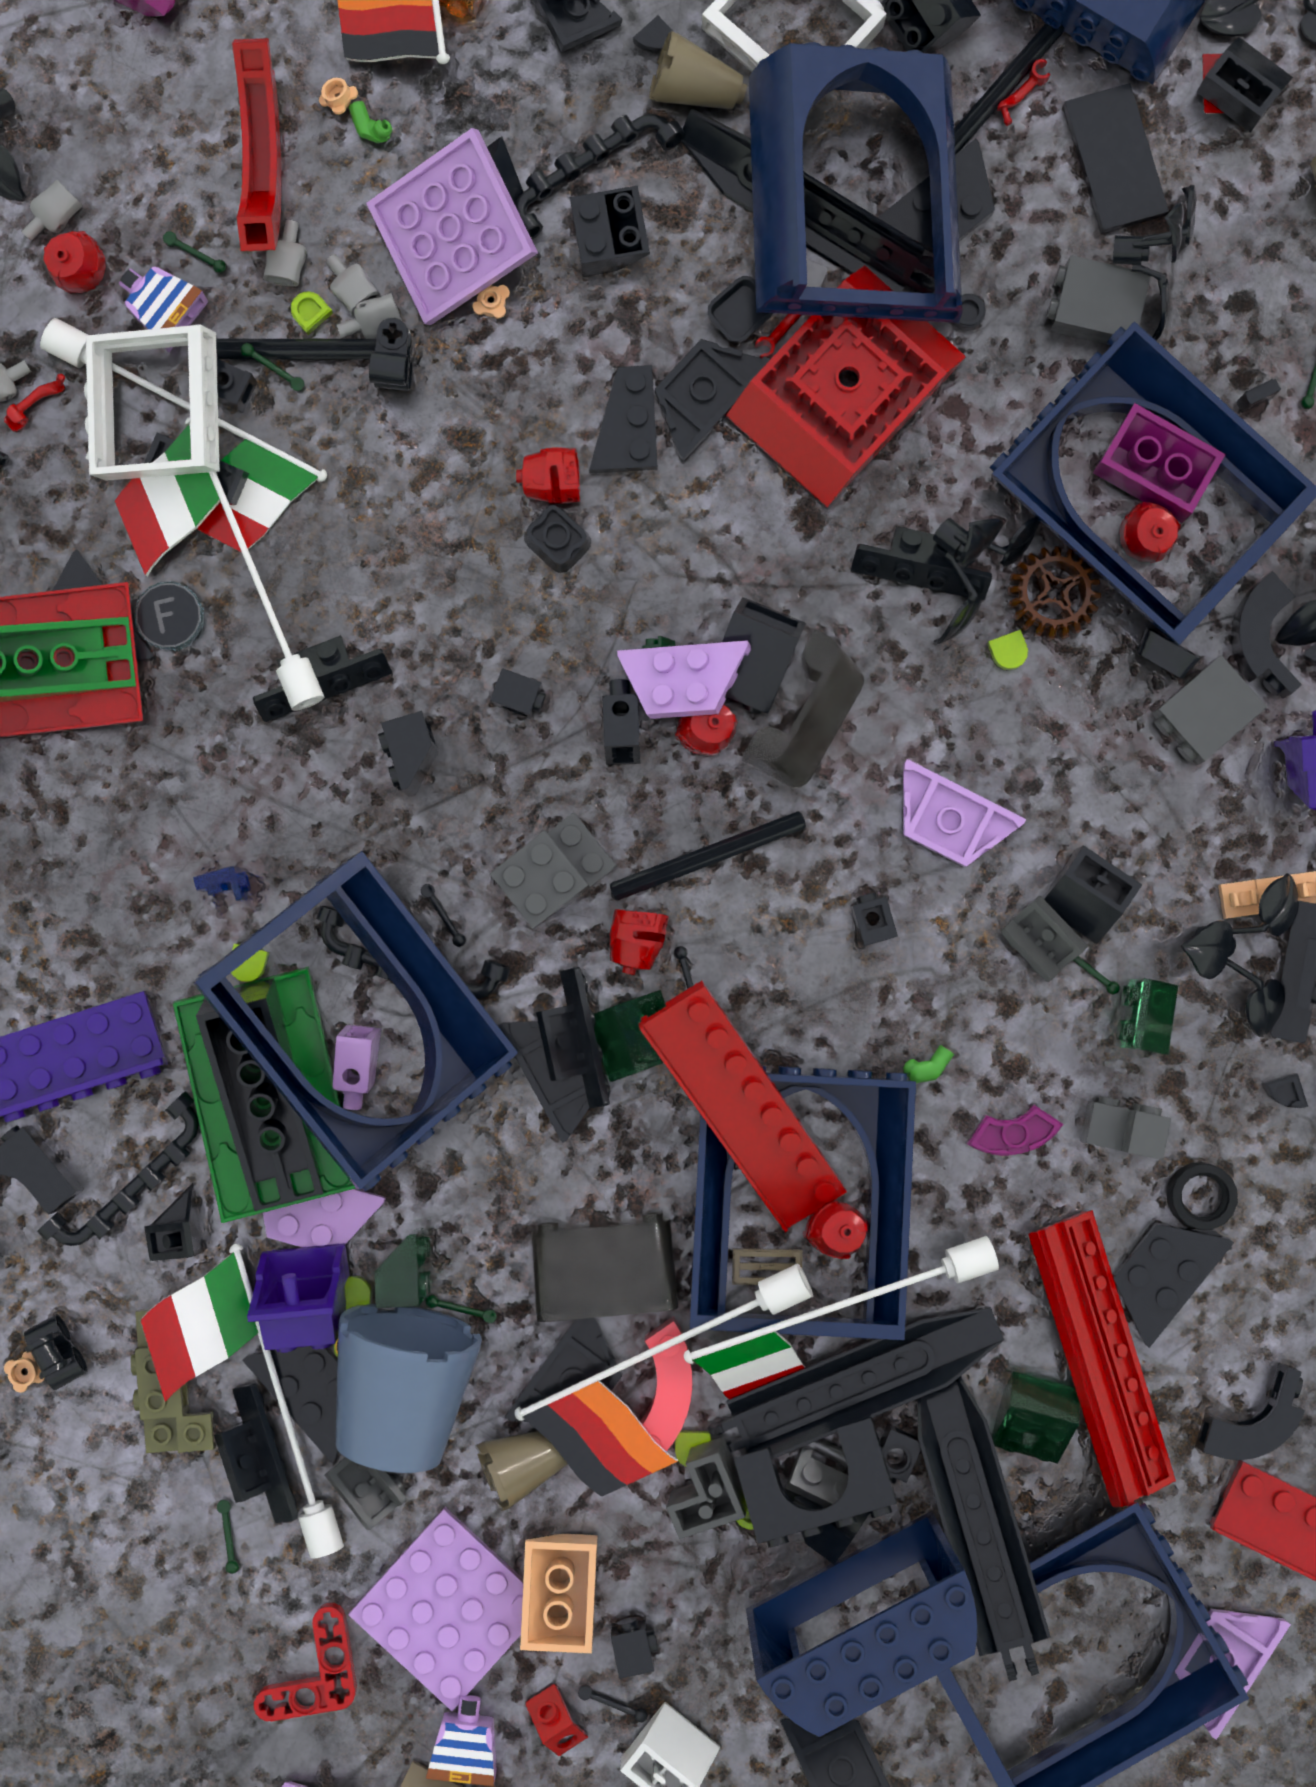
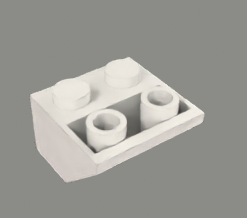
M664 1702L622 1755L620 1771L639 1787H700L720 1750V1745L668 1703Z

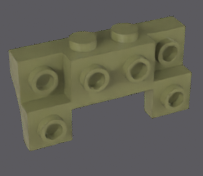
M151 1308L139 1309L135 1312L138 1347L135 1349V1354L131 1355V1372L133 1376L137 1375L138 1389L134 1390L133 1404L135 1411L140 1412V1420L144 1421L146 1453L167 1451L182 1453L214 1450L216 1448L212 1423L214 1414L213 1412L187 1413L190 1411L188 1383H185L173 1393L166 1402L164 1401L140 1321Z

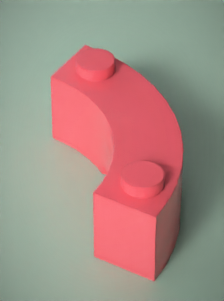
M672 1316L645 1335V1343L649 1349L683 1334L675 1317ZM686 1340L652 1356L657 1374L656 1390L651 1405L640 1422L655 1442L665 1451H668L680 1433L691 1402L692 1367L691 1364L684 1360V1353L688 1350Z

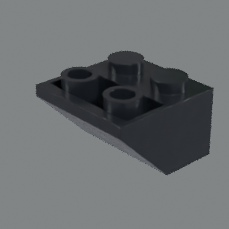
M883 0L881 2L884 12L887 13V21L906 51L920 50L923 53L931 54L957 39L981 16L972 0Z
M1238 37L1207 73L1197 93L1251 133L1293 77Z
M638 185L570 197L571 213L583 277L616 272L650 255Z
M422 710L382 722L381 725L384 732L378 734L384 754L387 753L388 758L391 757L394 766L388 767L394 787H397L398 791L402 790L408 797L416 795L438 754L429 719Z
M1086 846L1076 848L1043 899L1072 929L1094 944H1098L1123 915L1142 884Z

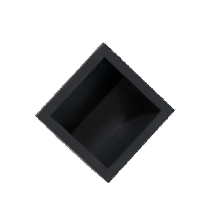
M742 597L732 615L722 642L748 640L751 645V651L748 656L745 655L736 671L738 676L733 686L726 692L725 701L733 699L743 703L742 707L752 713L761 714V712L768 714L806 623Z

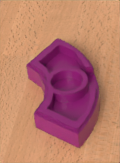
M1032 1105L1023 1115L1011 1120H997L984 1115L966 1144L992 1155L1009 1156L1037 1149L1047 1143L1058 1133L1064 1124L1037 1106Z

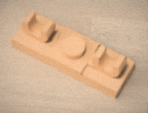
M1316 871L1292 874L1291 876L1297 887L1298 901L1316 904ZM1283 876L1218 885L1223 919L1259 914V903L1262 894L1273 881Z

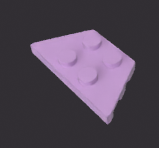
M747 640L617 651V656L650 719L719 714L726 700V692L733 686L738 676L736 671L744 656L749 655L751 645Z
M908 759L903 764V836L963 867L971 864L1013 831L1021 827L1026 821L1025 818Z
M352 1189L263 1212L267 1238L299 1247L343 1243L346 1245L368 1219L384 1204L386 1197L364 1190Z
M1210 1608L1208 1613L1211 1620L1206 1623L1208 1626L1212 1625L1216 1633H1220L1230 1652L1225 1654L1231 1667L1237 1664L1249 1684L1243 1687L1247 1693L1291 1624L1283 1618ZM1199 1633L1175 1670L1179 1680L1191 1674L1185 1668L1203 1642ZM1210 1656V1663L1213 1662L1212 1656ZM1239 1705L1204 1724L1214 1739L1217 1740Z

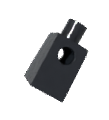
M611 680L609 682L610 695L602 696L606 765L641 764L638 697L636 694H630L629 680Z

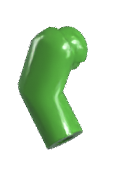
M356 101L349 105L348 108L360 137L378 144L390 139L392 126L387 120L384 119L381 122V120L375 121L370 119L363 101Z
M939 1045L929 1061L917 1062L915 1059L908 1060L903 1067V1073H907L910 1081H916V1083L936 1080L942 1074L954 1054L942 1045Z

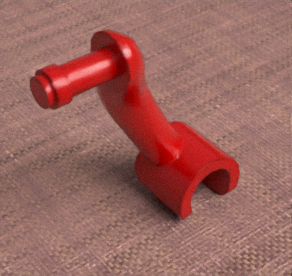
M1045 59L1036 60L1031 68L1029 79L1012 95L998 104L997 111L1002 112L1003 122L1006 126L1012 124V118L1009 115L1008 109L1017 105L1036 85L1042 86L1049 80L1050 73L1039 75L1036 70L1046 66L1047 61Z
M801 314L786 315L768 337L757 339L755 348L767 346L770 349L768 353L762 354L759 358L763 359L764 356L771 359L773 357L775 344L802 316Z
M58 374L56 381L38 386L19 404L10 405L6 411L7 416L4 418L7 426L14 432L25 427L29 419L24 414V411L43 397L63 392L65 390L63 384L65 376Z

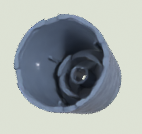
M367 1304L345 1310L340 1316L338 1327L336 1449L344 1457L357 1464L381 1471L416 1473L437 1467L442 1460L482 1343L481 1335H472L470 1333L471 1326L459 1319L419 1307L395 1304L394 1311L378 1310L376 1304Z

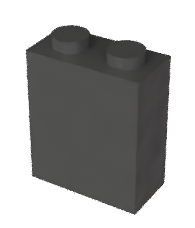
M1070 255L1065 266L1059 265L1054 286L1060 288L1057 299H1051L1047 312V319L1052 320L1050 331L1109 345L1107 341L1121 326L1127 330L1134 321L1140 325L1151 276L1142 272H1134L1129 268Z
M1220 655L1158 707L1152 715L1156 718L1154 721L1156 727L1165 736L1171 735L1179 744L1177 747L1179 753L1188 762L1192 763L1194 761L1199 765L1209 759L1264 711L1267 706L1227 660Z

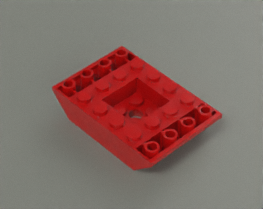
M865 265L847 277L837 287L842 289L893 291ZM811 315L750 381L726 414V417L819 502L828 508L965 360L966 356L927 321ZM845 370H851L858 376V383L855 386L846 387L840 383L839 374Z

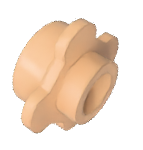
M332 78L323 85L319 103L322 107H330L334 114L339 115L346 111L351 100L357 98L358 90L354 86L349 87L342 78Z
M490 285L478 293L477 301L472 306L474 312L477 315L484 314L497 319L504 317L506 314L505 300L510 295L508 287L505 285L498 287ZM493 297L494 302H488V298Z
M24 1352L21 1358L15 1361L9 1360L4 1366V1371L8 1374V1379L13 1384V1389L16 1392H25L29 1385L41 1383L45 1379H40L38 1374L41 1371L31 1352ZM23 1368H26L28 1370L27 1375H24L22 1373Z

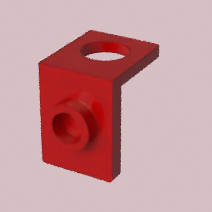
M555 1684L525 1702L542 1743L556 1755L561 1756L588 1738L586 1732L573 1722L561 1693ZM574 1735L569 1741L558 1744L564 1737Z

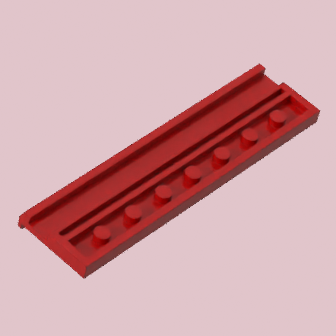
M702 980L666 1002V1007L650 1017L645 1015L640 1018L641 1022L638 1024L643 1035L785 1233L789 1231V1227L816 1212L826 1203L834 1201L847 1193L838 1175Z
M1093 1210L1082 1211L1029 1233V1239L1110 1503L1113 1507L1130 1506L1136 1499L1142 1496H1149L1175 1482L1176 1479Z
M1239 1460L1222 1495L1221 1505L1215 1517L1212 1516L1210 1528L1316 1581V1497L1247 1462Z

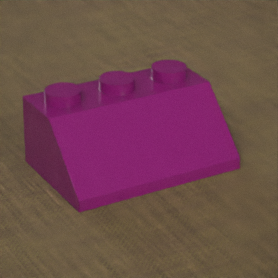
M1134 403L1107 446L1093 474L1143 502L1158 504L1166 508L1178 522L1183 523L1193 513L1226 454Z

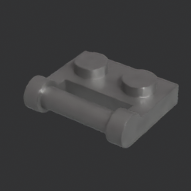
M820 1439L800 1448L786 1489L823 1507H828L837 1502L843 1495L847 1487L848 1475L811 1458V1454L815 1451L846 1467L848 1466L843 1449Z

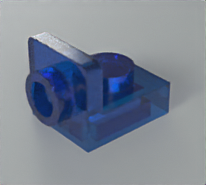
M230 866L193 877L196 890L201 892L207 891L208 896L229 891L227 885L231 884L236 901L243 902L248 900L246 892L251 891L247 873L245 871L240 872V868L237 866Z

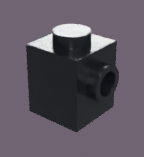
M626 1618L616 1623L617 1626L611 1627V1641L619 1679L654 1672L652 1652L658 1651L655 1631H648L646 1620L637 1621V1618Z

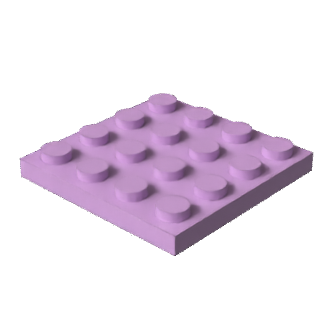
M474 128L465 132L366 203L424 324L427 325L434 324L538 254L479 130Z
M444 1507L353 1607L348 1615L444 1705L453 1711L459 1704L460 1696H466L521 1635L523 1578L452 1512Z

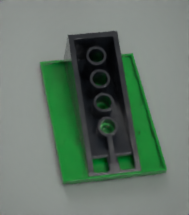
M309 966L233 986L310 1084L325 1098L341 1107L338 1090L333 1089L331 1058ZM200 994L174 1001V1012L221 1223L356 1189L205 997Z

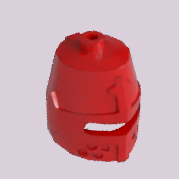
M71 231L52 238L47 246L44 247L43 259L49 275L56 286L69 294L84 293L95 289L103 280L106 269L105 256L97 245V241L85 231Z
M576 448L540 449V452L526 455L523 460L522 469L516 470L517 483H522L525 496L549 502L550 504L580 502L579 460Z
M1142 502L1135 505L1124 517L1119 529L1120 544L1125 553L1137 561L1150 562V564L1163 560L1171 552L1178 540L1181 524L1166 508L1158 504Z
M723 704L719 714L681 717L674 737L690 752L698 755L714 756L721 753V750L725 749L736 733L738 719L730 708Z
M615 909L609 934L610 961L623 966L622 972L635 975L636 970H651L661 948H663L669 916Z
M834 1200L826 1203L810 1215L805 1231H803V1236L821 1253L832 1258L849 1259L851 1254L857 1252L861 1247L869 1226L868 1221L860 1211L848 1203Z

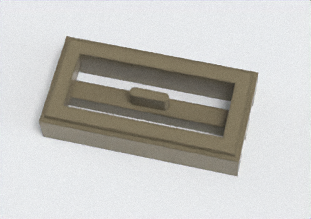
M732 1248V1285H758L759 1281L767 1278V1276H740V1270H784L797 1263L802 1268L803 1250ZM740 1257H795V1263L740 1262Z

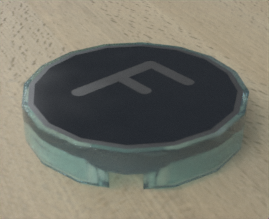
M174 581L159 582L148 587L138 598L134 609V623L140 636L151 646L164 651L180 650L191 645L200 630H202L204 625V608L199 597L187 586Z

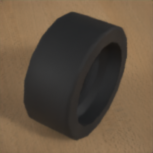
M1205 1162L1190 1163L1179 1168L1171 1177L1167 1187V1203L1172 1214L1181 1223L1198 1230H1213L1224 1225L1234 1215L1238 1204V1193L1232 1177L1222 1168ZM1206 1175L1213 1178L1219 1184L1222 1190V1202L1215 1213L1205 1217H1198L1191 1214L1185 1208L1182 1202V1190L1191 1178Z

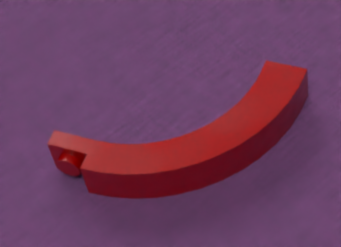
M269 38L234 39L232 46L242 131V190L240 206L236 217L241 251L276 250L281 218V142L275 71L272 70Z

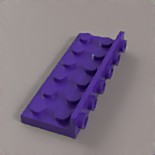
M146 991L1 1036L0 1118L3 1117L5 1123L26 1117L24 1110L38 1106L39 1112L60 1106L58 1099L70 1095L73 1101L94 1095L92 1088L104 1084L107 1090L128 1084L126 1077L139 1074L141 1079L160 1074V1066L167 1065L168 1061Z

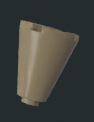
M673 31L668 33L657 61L659 65L656 75H653L649 99L656 102L733 109L735 104L741 105L747 90V84L742 83L743 75L679 33Z
M539 1431L483 1441L475 1445V1448L479 1451L477 1455L491 1491H497L499 1496L496 1502L501 1511L510 1509L568 1465L553 1444Z

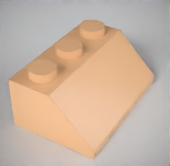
M557 1534L525 1540L520 1650L592 1653L598 1535Z

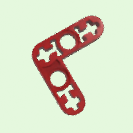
M336 1603L323 1604L318 1608L313 1617L312 1626L320 1676L270 1684L263 1687L254 1700V1711L260 1719L272 1722L342 1710L352 1704L357 1693V1682L347 1618L344 1609ZM326 1612H330L332 1618H338V1621L333 1626L334 1637L341 1635L342 1638H331L323 1642L322 1638L327 1639L329 1636L327 1623H321ZM328 1648H340L345 1655L344 1661L339 1665L330 1664L325 1657V1652ZM347 1670V1673H342L340 1679L342 1688L349 1689L344 1699H340L338 1694H332L337 1685L336 1674ZM302 1688L312 1690L315 1695V1702L310 1706L299 1704L296 1699V1692ZM285 1691L290 1692L289 1705L291 1709H287L288 1701L278 1703L274 1711H270L268 1705L262 1704L266 1700L267 1695H271L274 1701L284 1700L287 1695Z

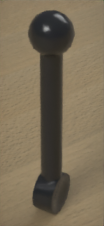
M430 884L423 885L421 887V894L431 901L452 934L453 944L457 947L463 946L466 943V938L463 934L458 933L434 895V887Z
M678 946L674 950V956L680 961L688 989L693 986L686 960L688 952L685 947Z
M587 1684L579 1688L578 1696L582 1700L593 1699L634 1716L635 1720L640 1723L648 1718V1713L643 1708L636 1710L593 1692L591 1686Z

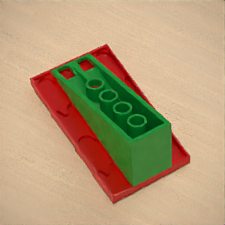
M128 582L0 597V738L143 721Z

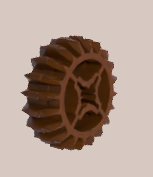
M1059 546L1053 548L1051 556L1045 547L1039 550V558L1031 552L1026 556L1028 564L1020 561L1016 565L1020 574L1012 573L1009 580L1017 586L1008 587L1006 593L1010 596H1017V598L1009 601L1008 607H1019L1020 610L1013 616L1014 620L1017 621L1024 617L1027 621L1023 624L1022 629L1027 631L1034 625L1036 627L1034 636L1037 638L1041 636L1044 630H1047L1048 640L1055 638L1056 630H1058L1059 636L1062 639L1069 637V629L1073 633L1078 634L1082 630L1080 623L1088 625L1092 621L1088 613L1095 614L1099 609L1091 601L1099 600L1101 593L1091 589L1097 587L1100 584V580L1096 578L1089 580L1088 576L1095 570L1091 567L1084 570L1081 565L1085 561L1080 557L1076 562L1073 561L1074 551L1071 549L1065 553L1064 557L1061 556ZM1045 568L1061 569L1070 576L1059 579L1051 571L1047 572ZM1034 573L1038 579L1036 584L1039 587V596L1030 602L1027 586L1031 575ZM1078 585L1080 602L1074 614L1070 609L1072 604L1068 598V593L1073 587ZM1066 586L1060 592V595L1057 597V600L1055 597L1053 599L1048 597L1044 601H1041L1051 589L1050 587H1052V590L1054 588H1057L1059 590L1060 588ZM1042 608H1049L1057 616L1061 615L1063 619H1049L1040 615L1037 611Z

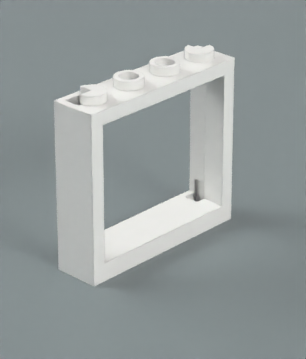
M715 0L702 14V29L752 72L759 62L768 57L769 54L724 16V13L736 0ZM842 0L866 21L845 45L865 49L883 29L887 13L884 12V8L878 0Z
M200 324L87 335L86 355H83L87 372L84 394L87 399L88 416L85 419V429L88 434L89 451L86 454V459L89 460V475L107 481L220 472L216 332ZM188 346L191 460L115 466L112 353Z

